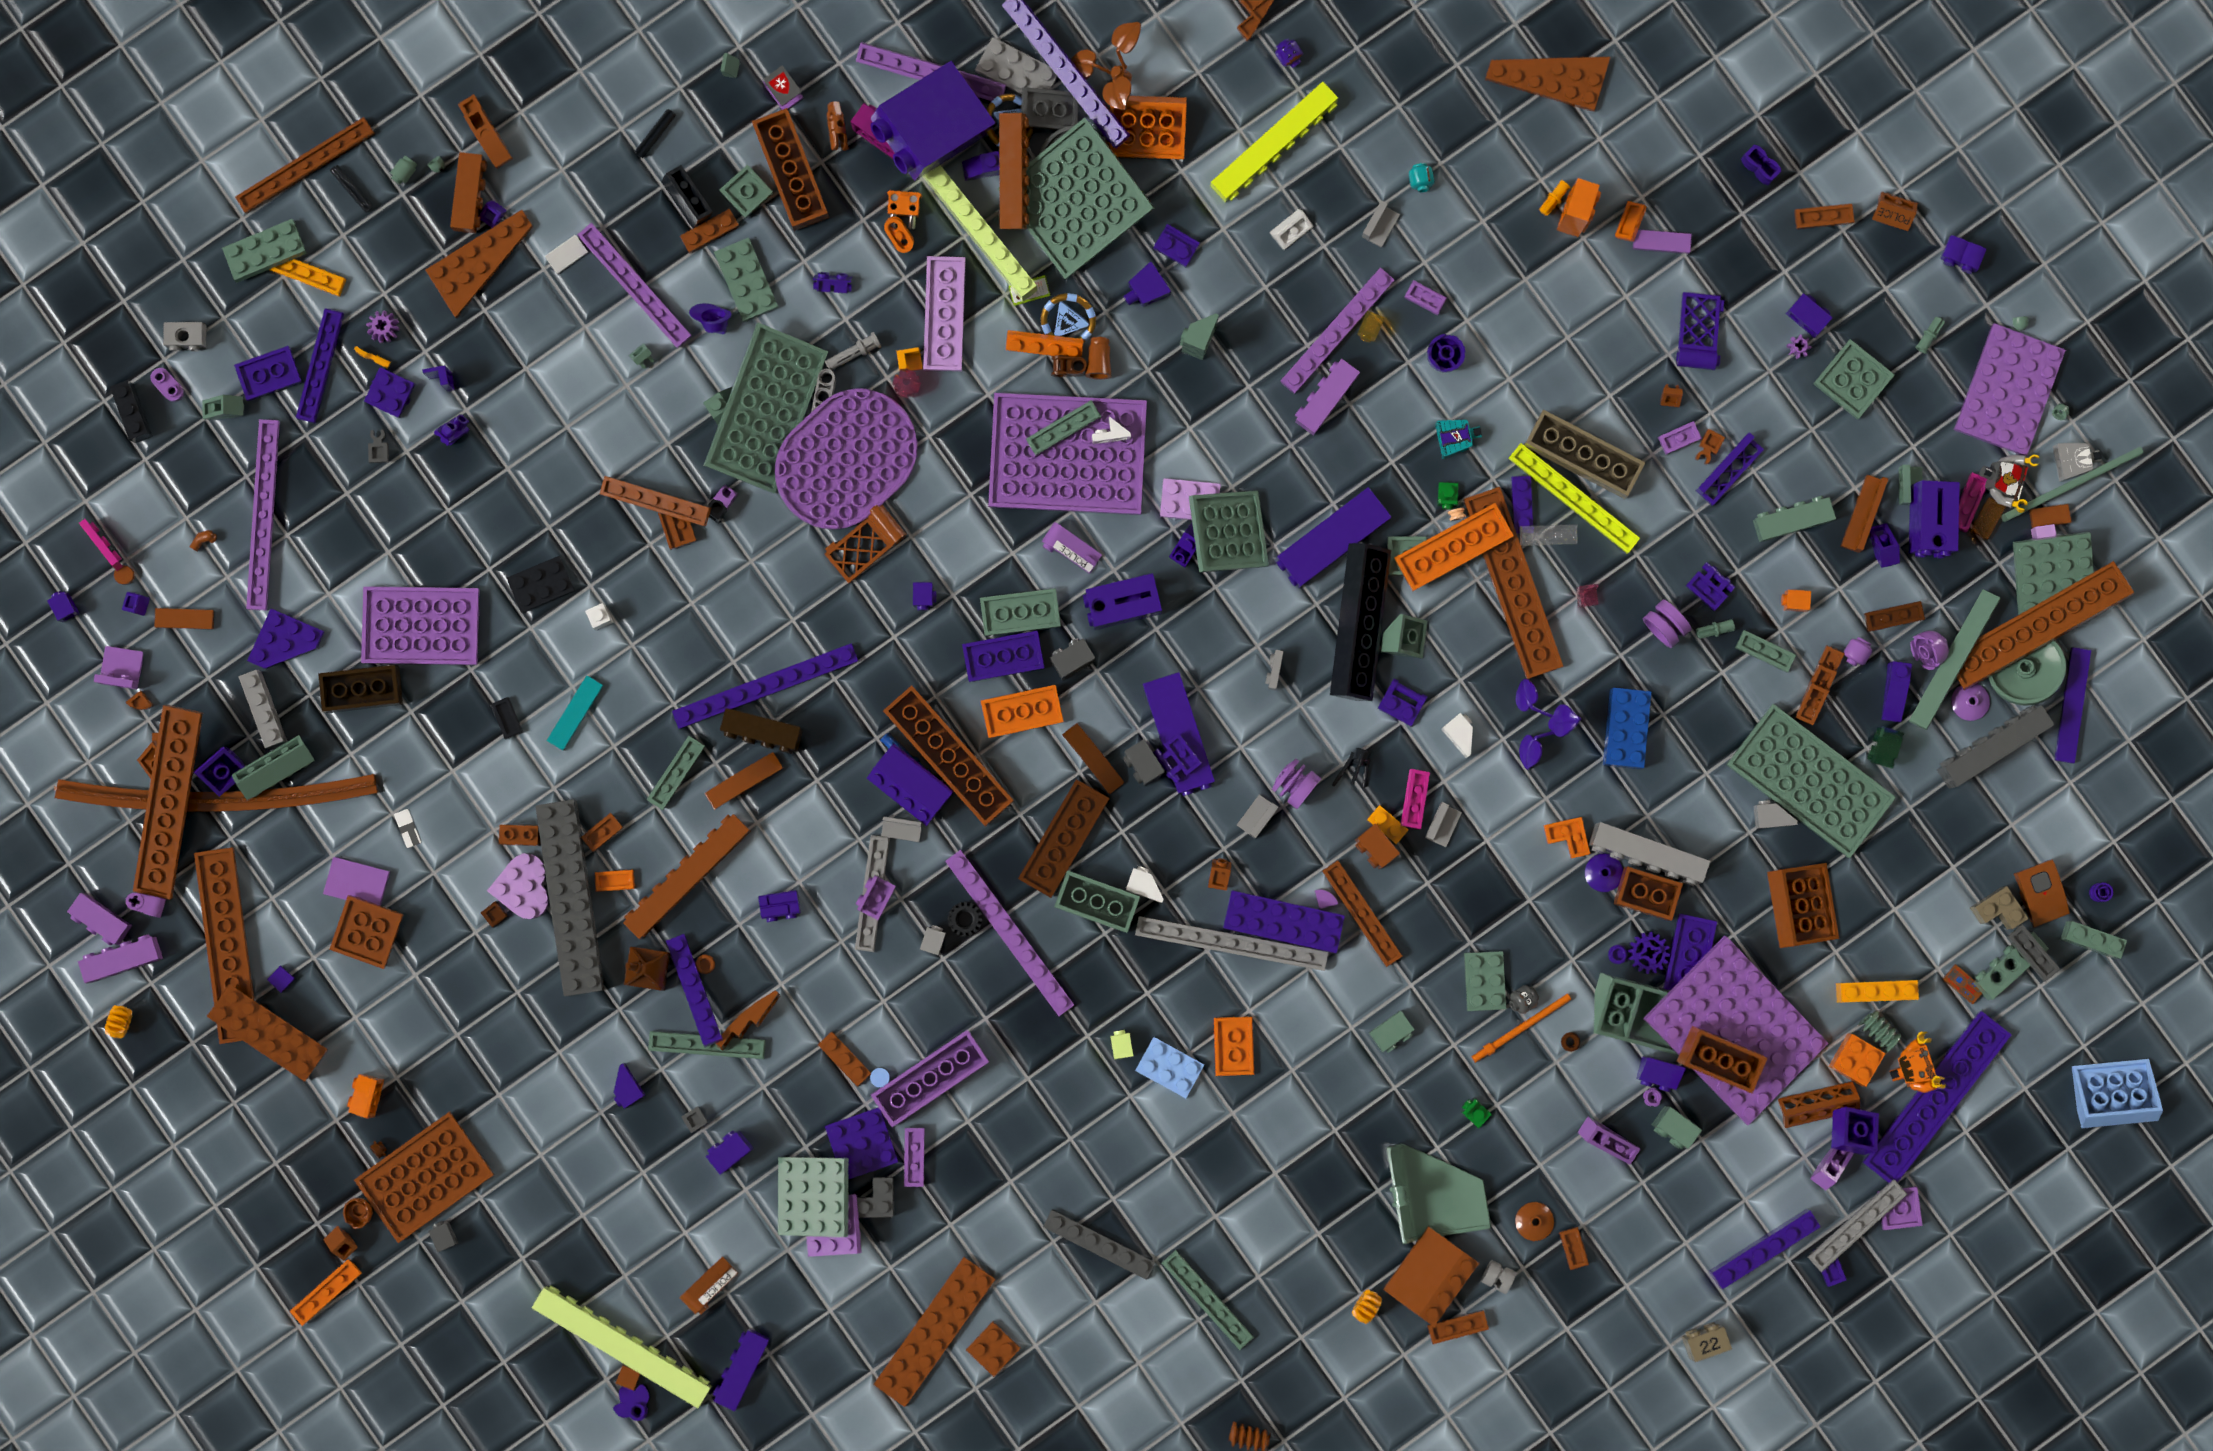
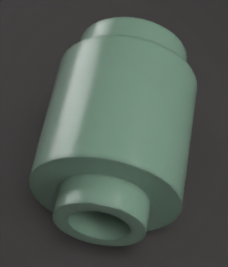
M404 156L402 159L400 158L390 172L392 175L391 179L399 185L401 183L406 184L415 172L417 164L407 156Z

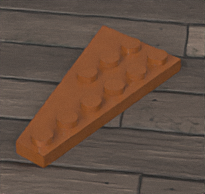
M1610 57L1491 60L1485 80L1594 112Z
M523 210L515 213L425 270L456 319L465 306H468L472 301L471 299L483 288L498 270L500 264L508 258L515 246L533 228Z

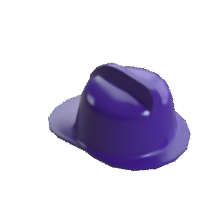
M709 303L694 305L689 310L690 316L701 322L706 332L726 333L728 319L732 315L730 311Z

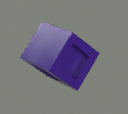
M58 591L51 595V599L47 600L57 621L63 623L80 614L70 594L67 592Z

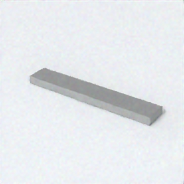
M874 835L870 837L862 895L867 891L865 885L869 877L873 878L876 875L883 880L885 878L890 838ZM861 911L855 950L874 952L879 920Z
M1893 1179L1808 1256L1809 1260L1822 1272L1899 1203L1907 1193Z

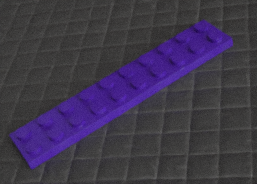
M1979 1011L1935 1067L1936 1075L1944 1077L1940 1084L1946 1087L1944 1089L1937 1088L1927 1093L1917 1091L1878 1141L1877 1152L1868 1154L1862 1163L1887 1183H1890L1893 1179L1898 1183L2011 1037V1034L1984 1012Z

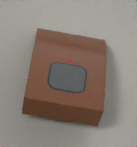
M2053 859L2014 873L2020 889L2019 894L2033 928L2070 914L2065 892Z

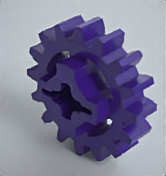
M1649 932L1648 937H1646L1645 933H1641V938L1635 936L1636 942L1629 943L1633 948L1627 950L1628 953H1632L1628 960L1634 961L1631 965L1632 967L1639 966L1638 972L1645 969V974H1649L1651 969L1653 973H1656V968L1663 969L1662 963L1668 964L1665 957L1670 956L1669 953H1666L1669 946L1663 945L1666 940H1659V934L1653 937V933ZM1649 940L1656 942L1659 946L1654 947ZM1641 943L1642 947L1640 951L1636 953L1637 947ZM1647 948L1652 951L1656 950L1650 957L1641 956V954L1647 952ZM1661 953V957L1656 963V957ZM1639 959L1645 960L1648 966L1640 963Z

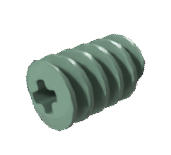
M1879 1011L1872 1012L1863 1018L1858 1026L1865 1024L1863 1031L1870 1030L1868 1037L1875 1035L1876 1037L1873 1042L1881 1041L1879 1048L1886 1047L1884 1053H1888L1897 1045L1901 1035H1894L1896 1029H1889L1890 1023H1884L1885 1018L1883 1016L1878 1018Z

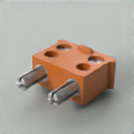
M889 190L887 192L889 196L888 215L890 217L893 215L896 217L909 216L908 228L911 229L912 224V229H915L916 217H919V205L922 195L917 192ZM893 205L897 206L895 210L891 209ZM914 206L916 210L911 211L910 208Z

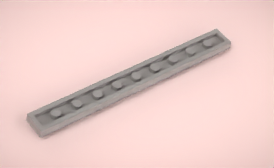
M1140 916L1135 934L1136 936L1321 971H1325L1328 952Z

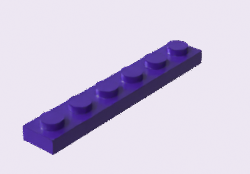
M682 934L667 940L666 943L703 1046L707 1047L722 1041L723 1038L686 936Z

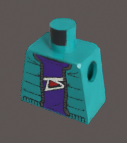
M1441 420L1435 423L1442 459L1471 449L1473 447L1472 439L1482 437L1480 426L1469 428L1468 420Z

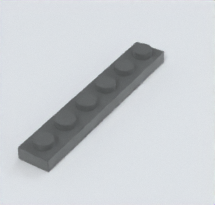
M1051 1210L1043 1228L1146 1280L1155 1264L1154 1261L1054 1210Z

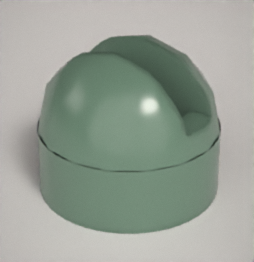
M438 156L431 160L428 166L433 172L440 173L439 168L443 170L445 164L442 158Z
M2028 317L2012 318L2013 326L2016 330L2022 331L2028 326Z
M2063 403L2056 405L2052 410V415L2058 420H2065L2069 414L2068 406H2065Z

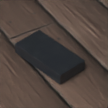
M509 697L490 704L505 740L523 733Z

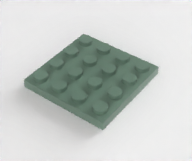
M1258 491L1189 496L1199 572L1269 566Z
M2090 532L2013 542L2018 615L2093 573Z
M778 1157V1235L848 1237V1158Z

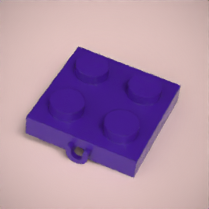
M380 367L374 380H372V385L369 386L370 389L364 402L400 418L405 406L410 403L411 398L409 397L415 383Z

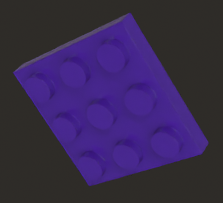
M879 1107L825 1126L835 1158H848V1179L899 1162Z

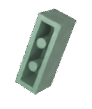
M2067 921L2065 923L2060 938L2062 941L2113 959L2122 958L2127 943L2125 939L2074 921Z

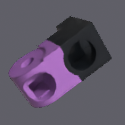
M724 485L707 506L711 508L709 518L719 524L735 501L738 493Z

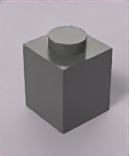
M443 1221L432 1225L433 1229L428 1231L437 1253L458 1244L450 1222L444 1224Z

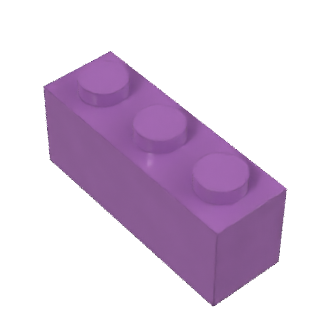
M80 893L67 911L72 915L70 918L78 924L84 923L87 925L86 929L95 935L97 933L103 936L102 940L111 946L112 944L119 945L132 927L130 923L86 893Z

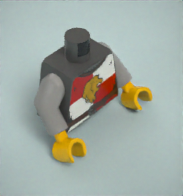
M2010 455L2000 458L1998 462H1993L1990 468L1987 466L1981 468L1980 476L1987 479L1985 488L1990 491L1991 496L1998 504L2010 508L2016 507L2019 513L2025 512V509L2020 508L2019 505H2028L2026 500L2020 499L2029 467L2026 466V463L2032 467H2037L2039 464H2032L2031 460L2039 458L2038 455H2031L2029 458L2022 455Z

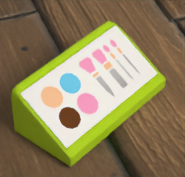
M1045 275L1032 279L1037 285L1038 291L1024 302L1021 301L1009 285L1013 305L1016 306L1050 296Z

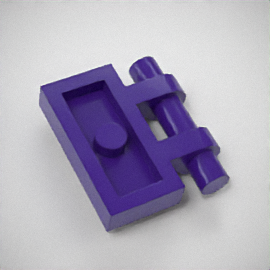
M1706 562L1702 566L1707 571L1706 575L1704 576L1698 571L1687 583L1686 587L1715 611L1728 597L1723 592V589L1726 588L1732 592L1735 586L1728 577L1725 578L1721 575L1714 565L1711 566ZM1711 577L1720 583L1718 587L1709 580Z
M1179 733L1163 744L1167 752L1163 754L1159 748L1153 752L1158 762L1166 770L1168 778H1172L1175 784L1181 780L1177 774L1180 770L1185 775H1188L1202 764ZM1170 756H1172L1178 764L1174 768L1167 760V758H1169Z

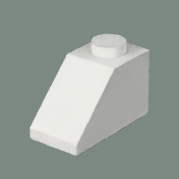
M1459 713L1441 730L1464 757L1467 758L1471 755L1473 727L1470 724L1472 721L1466 714L1462 715Z
M1140 866L1137 869L1133 868L1126 891L1162 903L1163 897L1152 874L1148 873L1149 870Z

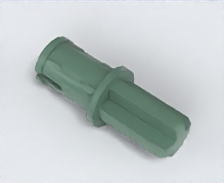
M1935 317L1928 329L1924 330V335L1915 348L1926 354L1932 342L1937 340V335L1945 321L1940 317Z
M1732 619L1719 623L1712 622V625L1697 628L1696 635L1700 639L1713 635L1718 637L1719 634L1735 631V625Z

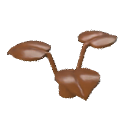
M1139 22L1122 24L1113 32L1112 44L1117 47L1116 53L1122 66H1114L1110 71L1095 64L1097 56L1091 50L1079 51L1071 58V61L1085 79L1092 75L1093 67L1112 76L1113 82L1107 83L1103 88V98L1110 106L1119 110H1126L1132 88L1130 82L1132 74L1126 70L1128 66L1124 63L1120 51L1127 54L1137 44L1141 31V24Z

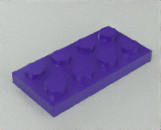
M1038 631L962 644L969 682L1044 669Z
M1678 914L1663 989L1671 991L1712 949L1717 921Z

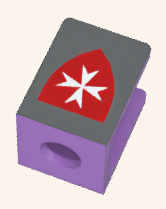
M783 65L762 79L764 86L782 110L789 109L803 99L801 90Z

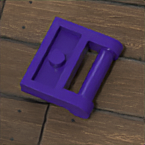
M1394 678L1377 709L1411 727L1428 696L1418 694L1398 683L1399 681ZM1394 689L1417 701L1416 706L1393 695Z

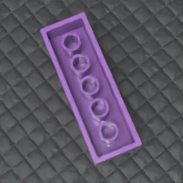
M966 1030L871 1094V1097L891 1127H894L990 1061L970 1031Z

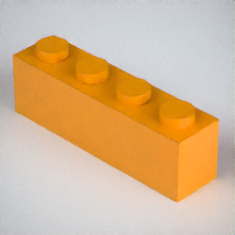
M1918 980L1836 983L1837 1003L1919 1000Z

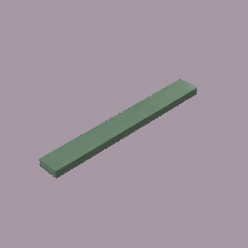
M2140 446L2027 502L2028 505L2023 504L2019 507L2025 509L2026 512L2143 454V450ZM2015 508L2000 517L2003 522H2006L2022 513H2019Z
M1982 590L1953 641L1947 659L1939 666L1909 720L1910 723L1925 730L1928 729L2001 600L2000 597Z

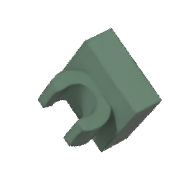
M644 344L629 355L637 366L640 365L643 369L646 368L643 364L645 359H649L652 363L654 362V359L650 356L652 353Z

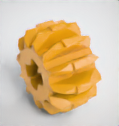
M114 1005L106 1021L105 1034L114 1038H123L131 1022L132 1010L124 1006Z
M1365 1290L1353 1307L1352 1315L1360 1322L1369 1323L1378 1312L1382 1298L1374 1291Z

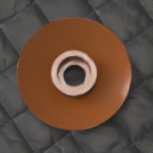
M1530 1202L1518 1210L1515 1225L1522 1237L1530 1241H1539L1551 1233L1554 1226V1217L1546 1205L1539 1202ZM1534 1218L1539 1220V1224L1536 1226L1532 1224Z

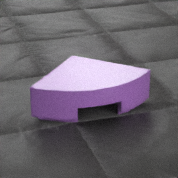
M1314 890L1319 909L1338 904L1336 898L1330 892Z

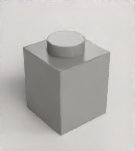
M934 925L931 928L927 927L920 950L939 955L946 933L942 932L943 928Z

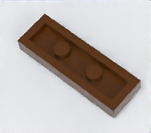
M1921 601L1864 613L1868 632L1925 620Z

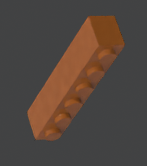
M999 113L1000 229L1004 230L1027 229V225H1029V214H1026V206L1029 205V195L1026 194V187L1029 186V176L1026 175V167H1029V157L1026 156V148L1029 147V138L1026 137L1029 119L1024 113Z

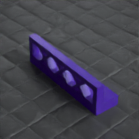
M1750 432L1745 435L1696 489V492L1712 506L1764 450L1753 440L1755 437ZM1749 443L1758 450L1753 456H1745V448ZM1735 459H1742L1743 467L1740 470L1732 469V462ZM1722 473H1730L1728 484H1720L1719 476ZM1709 487H1717V496L1714 499H1711L1705 493Z

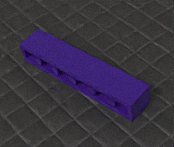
M1805 1209L1709 1270V1273L1718 1287L1724 1289L1821 1226L1812 1212Z

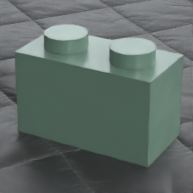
M1398 1011L1370 1031L1369 1035L1381 1052L1386 1050L1389 1053L1397 1047L1395 1043L1402 1039L1404 1042L1413 1036L1411 1032L1414 1031V1028L1402 1011Z

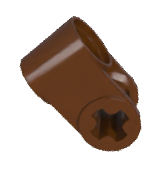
M1061 355L1051 357V360H1053L1051 376L1081 377L1086 374L1087 363L1082 357ZM1076 363L1084 364V368L1081 371L1074 370Z

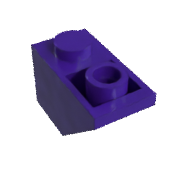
M1192 523L1185 530L1169 558L1184 568L1196 552Z

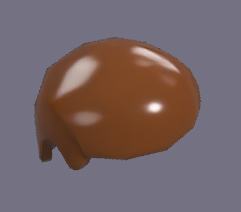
M359 1197L349 1200L343 1210L345 1222L353 1226V1229L363 1228L368 1224L373 1215L369 1202Z

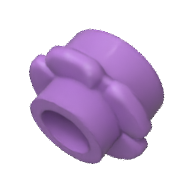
M1656 1088L1646 1090L1643 1094L1645 1104L1654 1107L1658 1106L1662 1099L1661 1092L1657 1091Z

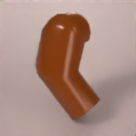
M211 530L199 532L189 547L198 552L203 542L209 541L214 543L217 535Z

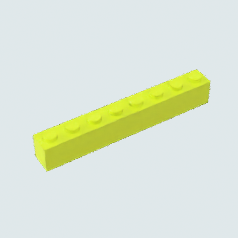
M1324 82L1320 83L1213 179L1210 184L1211 188L1225 203L1229 199L1233 201L1240 194L1238 191L1242 187L1247 188L1253 182L1252 178L1257 174L1259 176L1267 170L1266 166L1270 162L1275 163L1282 156L1280 154L1282 151L1291 149L1295 145L1294 141L1299 136L1303 138L1310 131L1308 128L1314 124L1316 126L1323 119L1322 116L1327 111L1331 113L1337 107L1338 97Z

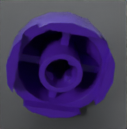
M1441 334L1435 337L1427 349V360L1430 366L1441 373H1450L1458 369L1465 359V347L1462 341L1454 335Z

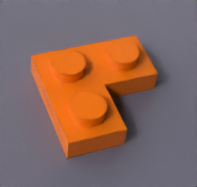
M1582 817L1543 825L1547 844L1566 840L1571 859L1590 855Z

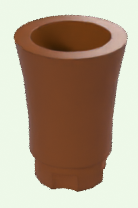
M1106 337L1091 338L1088 366L1085 374L1087 378L1102 380L1112 377L1109 339Z

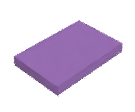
M333 857L323 894L344 900L347 899L348 895H352L381 906L390 871Z

